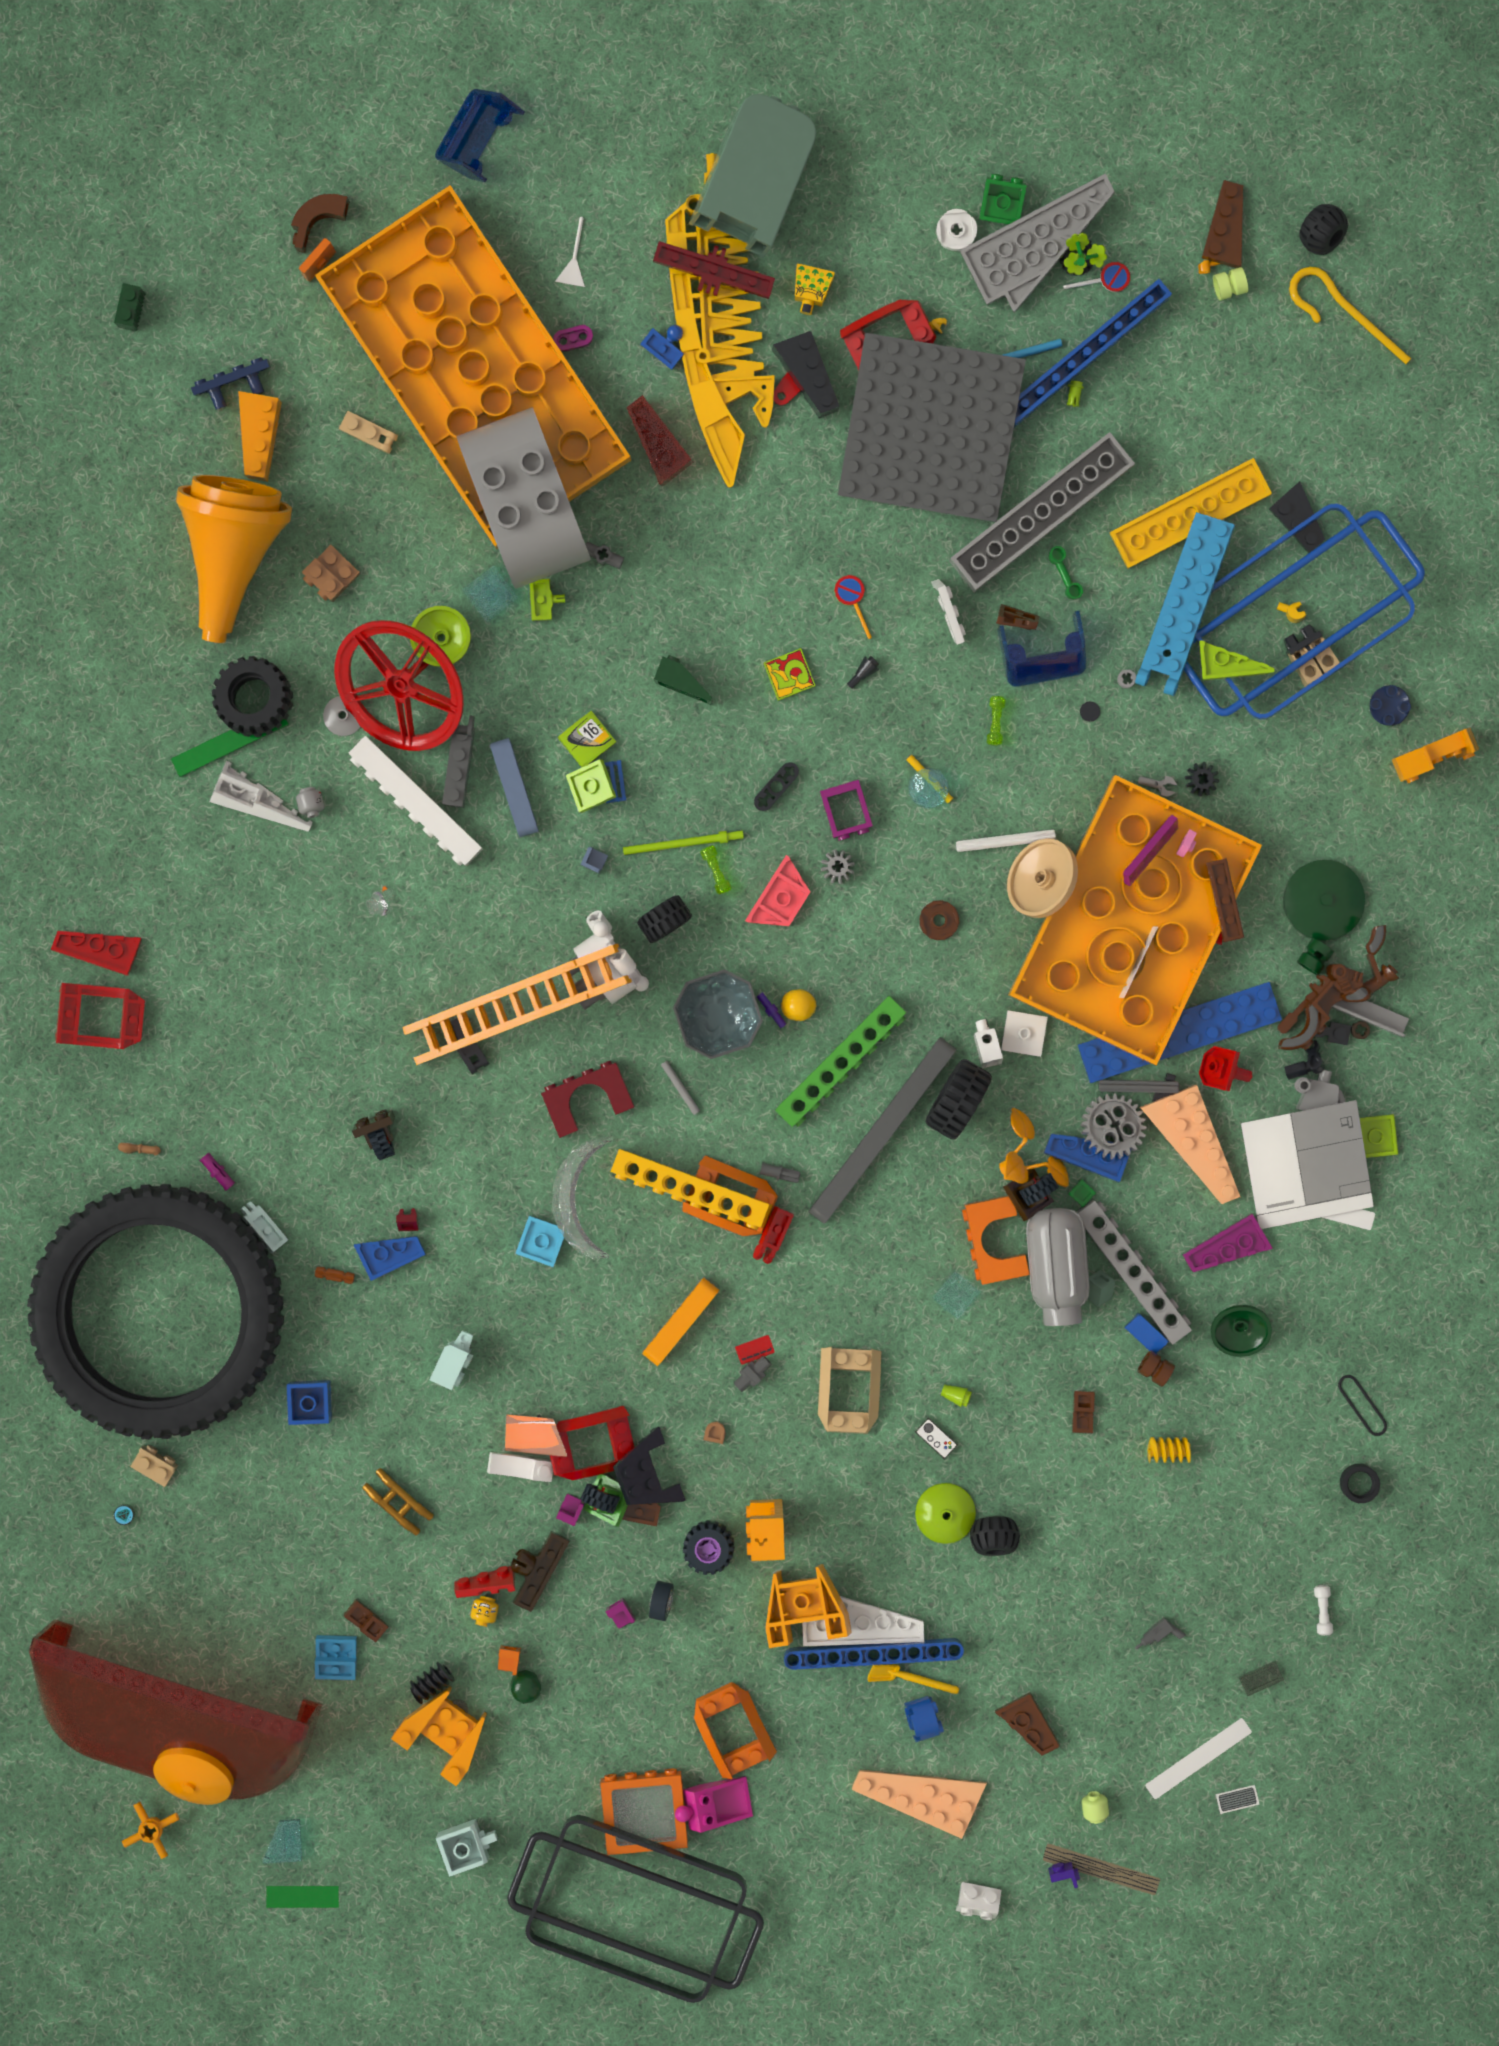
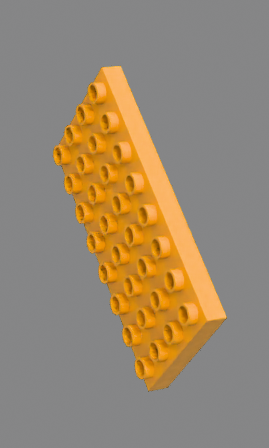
M451 185L315 275L496 550H498L497 543L456 436L533 407L569 502L631 461L629 453Z

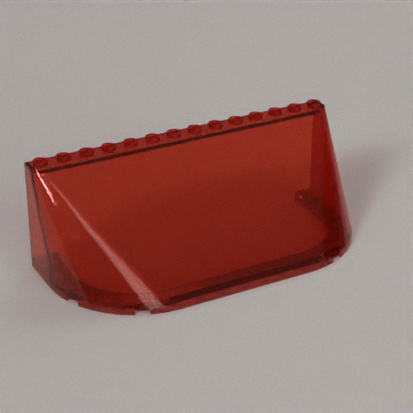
M56 1619L32 1639L29 1654L42 1710L51 1728L69 1747L86 1757L154 1779L156 1778L153 1767L157 1757L163 1751L171 1748L199 1750L218 1759L231 1772L234 1785L227 1798L229 1800L246 1799L262 1795L282 1784L295 1772L308 1751L323 1705L303 1698L297 1719L293 1720L69 1649L67 1645L74 1625Z

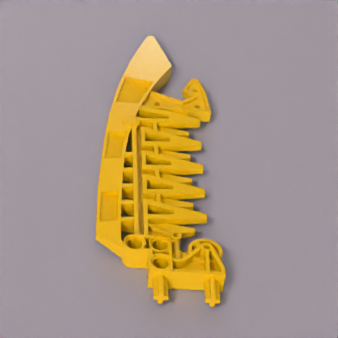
M706 154L707 172L704 173V185L717 154ZM701 194L690 195L685 203L665 219L667 244L687 250V240H697V252L695 253L708 256L709 252L708 243L729 245L730 248L726 249L725 257H728L727 263L736 266L748 263L747 257L734 256L735 254L748 251L745 249L747 243L739 239L726 238L730 237V235L713 227L706 231L696 226V232L686 233L685 213L692 217L694 210L689 205L693 202H698ZM722 250L717 251V254L721 255ZM669 268L676 325L680 326L683 330V336L679 340L680 350L684 353L682 360L693 406L715 464L726 486L731 488L734 486L745 434L730 414L726 405L752 393L759 398L753 407V411L763 428L768 427L773 408L775 375L754 376V372L764 370L763 362L733 359L753 354L752 348L739 347L738 345L762 340V332L731 329L751 324V318L736 315L760 310V302L732 299L731 297L749 293L720 284L717 296H713L715 287L712 286L710 293H705L707 288L705 284L702 291L692 294L690 280H699L700 283L701 278ZM693 300H700L701 313H694ZM712 304L733 306V309L712 313ZM696 320H701L702 347L699 339ZM713 334L734 336L735 339L714 343ZM708 365L735 366L736 369L711 375Z

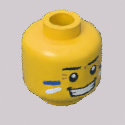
M480 1596L479 1599L473 1601L470 1617L476 1620V1625L487 1627L488 1623L492 1624L496 1621L499 1605L495 1603L496 1599Z

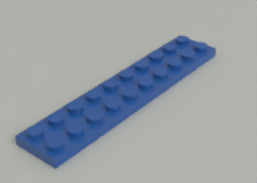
M1270 982L1184 1009L1159 1061L1281 1021L1282 1018ZM1098 1038L1077 1045L1090 1083L1150 1064Z

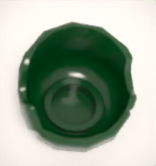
M528 1670L517 1672V1675L512 1677L510 1683L512 1696L516 1701L523 1704L532 1703L538 1699L541 1694V1683L537 1675Z

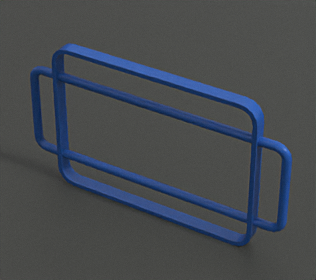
M1340 504L1327 505L1214 584L1212 592L1325 513L1337 510L1344 514L1350 522L1349 526L1199 629L1194 643L1196 641L1199 643V641L1203 640V636L1354 531L1357 532L1398 589L1245 696L1240 693L1230 678H1224L1239 699L1227 708H1221L1187 661L1184 668L1185 673L1215 714L1229 716L1244 706L1253 718L1266 720L1412 619L1415 604L1408 592L1423 581L1425 570L1416 555L1383 512L1373 510L1355 520L1344 506ZM1373 518L1381 521L1417 572L1416 577L1405 585L1400 583L1361 529V526ZM1403 596L1410 607L1409 615L1270 712L1259 714L1248 704L1250 701Z

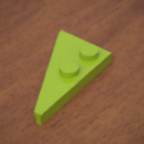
M1203 640L1199 641L1203 681L1275 673L1274 668L1265 663L1251 660L1246 656L1227 651L1222 647H1216Z

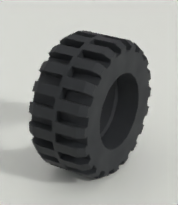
M249 656L247 660L244 657L238 658V662L235 664L231 661L227 664L229 668L226 671L222 668L219 672L221 675L220 679L215 678L213 683L216 689L212 690V697L214 698L212 703L213 707L217 710L216 714L229 728L238 734L241 733L247 737L251 735L262 737V733L267 735L273 733L272 729L274 727L279 729L282 726L280 722L283 719H288V709L292 710L293 703L291 699L293 698V692L290 690V682L281 670L267 659H257L255 656ZM251 680L264 681L270 688V698L266 706L254 714L240 712L235 704L236 694L240 687Z
M962 1059L933 1103L925 1120L927 1126L949 1139H957L982 1101L991 1083V1074L969 1060Z

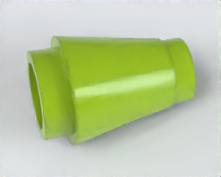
M944 1384L941 1396L960 1407L968 1406L972 1394L971 1391H968V1388Z

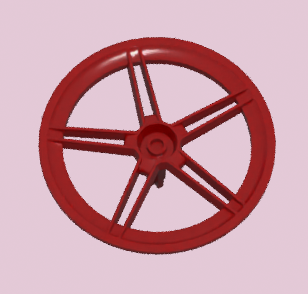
M379 620L358 626L344 638L335 658L334 673L336 686L345 708L355 717L358 724L367 733L391 747L408 751H421L442 744L455 732L463 714L464 696L462 685L451 660L430 637L409 625L395 621ZM385 633L397 634L417 642L418 646L402 670H398L370 636ZM358 645L361 646L386 680L354 688L351 677V662ZM421 647H424L425 650L419 660L408 669ZM428 652L437 660L446 675L451 699L414 682V679L429 665L423 662ZM379 687H383V689H384V690H382V691H377V692H372V693H367V694H362V695H357V694H356V693H359V692H363V691H367V690H371V689H375V688H379ZM385 695L393 696L400 732L390 729L375 719L360 700ZM410 697L448 712L443 724L429 733L415 735ZM402 703H404L405 715H406V722H405V716H404V710H403V704H402Z

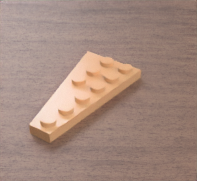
M1197 1085L1140 1107L1221 1204L1240 1197Z
M859 1770L851 1789L962 1839L987 1783Z

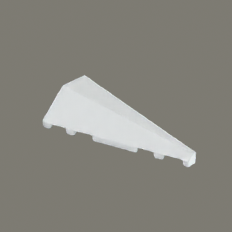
M226 760L212 793L211 803L304 831L310 830L312 821L306 822L297 816V810L293 809L290 811L282 805L283 800L261 784L250 782L246 779V773L242 771L239 774L231 768L232 763Z

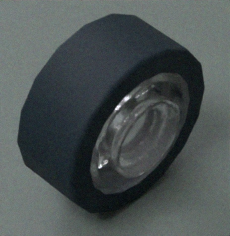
M656 1582L650 1599L649 1618L666 1621L673 1602L674 1585L672 1583Z

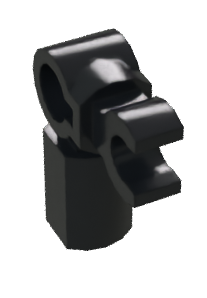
M1314 1040V1047L1312 1049L1308 1048L1305 1050L1308 1054L1307 1062L1301 1061L1284 1067L1288 1080L1309 1074L1308 1072L1319 1074L1324 1070L1325 1064L1319 1053L1320 1045L1316 1040Z

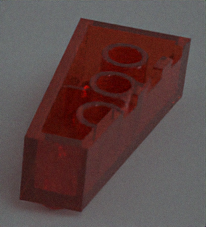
M640 396L627 407L659 485L663 487L694 463V461L646 397Z

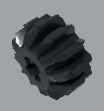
M1202 762L1201 768L1195 763L1193 765L1194 770L1191 768L1187 770L1192 776L1184 777L1185 780H1191L1185 786L1186 788L1193 786L1191 794L1198 790V797H1201L1204 790L1208 796L1210 795L1209 788L1213 791L1217 789L1212 783H1219V779L1213 778V776L1218 775V771L1211 773L1210 771L1214 766L1210 765L1206 769V762ZM1198 775L1205 776L1204 780L1206 781V784L1204 782L1201 784L1199 783L1200 779L1198 778Z

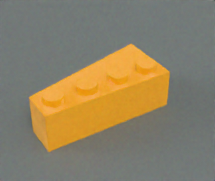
M238 391L244 475L249 479L268 482L282 402L279 398Z

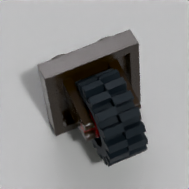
M387 1109L375 1113L376 1116L368 1119V1116L356 1121L357 1123L352 1130L354 1138L364 1135L370 1150H374L379 1161L395 1155L392 1144L394 1139L389 1125L393 1124L395 1120L393 1110L388 1112Z
M1034 1168L1027 1170L1028 1181L1021 1184L1011 1181L1003 1186L1023 1221L1029 1220L1038 1211L1043 1210L1054 1202L1050 1194L1058 1189L1059 1186L1051 1173L1040 1178Z

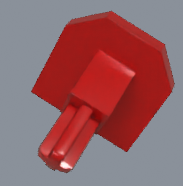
M1213 1046L1203 1055L1199 1076L1203 1085L1230 1092L1233 1079L1250 1082L1253 1077L1252 1071L1237 1066L1240 1052Z

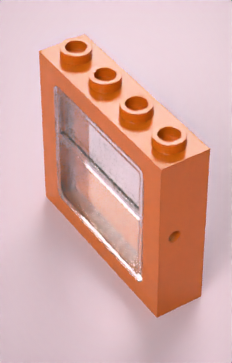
M670 1768L666 1769L663 1773L649 1770L641 1775H637L636 1772L625 1773V1776L617 1777L616 1774H608L604 1776L605 1778H601L600 1785L605 1824L673 1849L688 1848L686 1822H679L675 1817L676 1809L679 1806H685L681 1771ZM605 1833L607 1855L653 1851Z

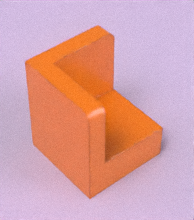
M501 1645L499 1649L498 1670L513 1672L512 1675H517L521 1648Z

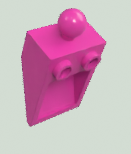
M746 1776L683 1789L685 1806H679L675 1811V1817L679 1822L688 1821L689 1829L700 1833L752 1817L753 1813Z

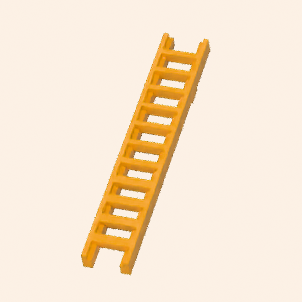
M619 945L608 946L402 1027L405 1035L422 1029L429 1045V1052L414 1057L416 1065L631 983L632 980L631 978L629 979L628 975L613 980L612 971L605 958L619 952ZM596 960L605 980V984L597 987L587 965ZM578 967L588 989L579 994L570 974L571 970ZM562 974L570 997L560 1001L552 978ZM543 981L552 1002L551 1005L542 1007L535 988V984ZM525 988L535 1010L525 1014L517 991ZM507 995L510 997L517 1018L509 1021L500 998ZM492 1002L500 1022L499 1025L494 1027L491 1026L484 1008V1004ZM471 1009L475 1010L482 1029L481 1032L474 1034L466 1011ZM456 1015L465 1038L458 1041L449 1018ZM440 1022L447 1041V1045L442 1047L439 1046L432 1027L433 1024Z

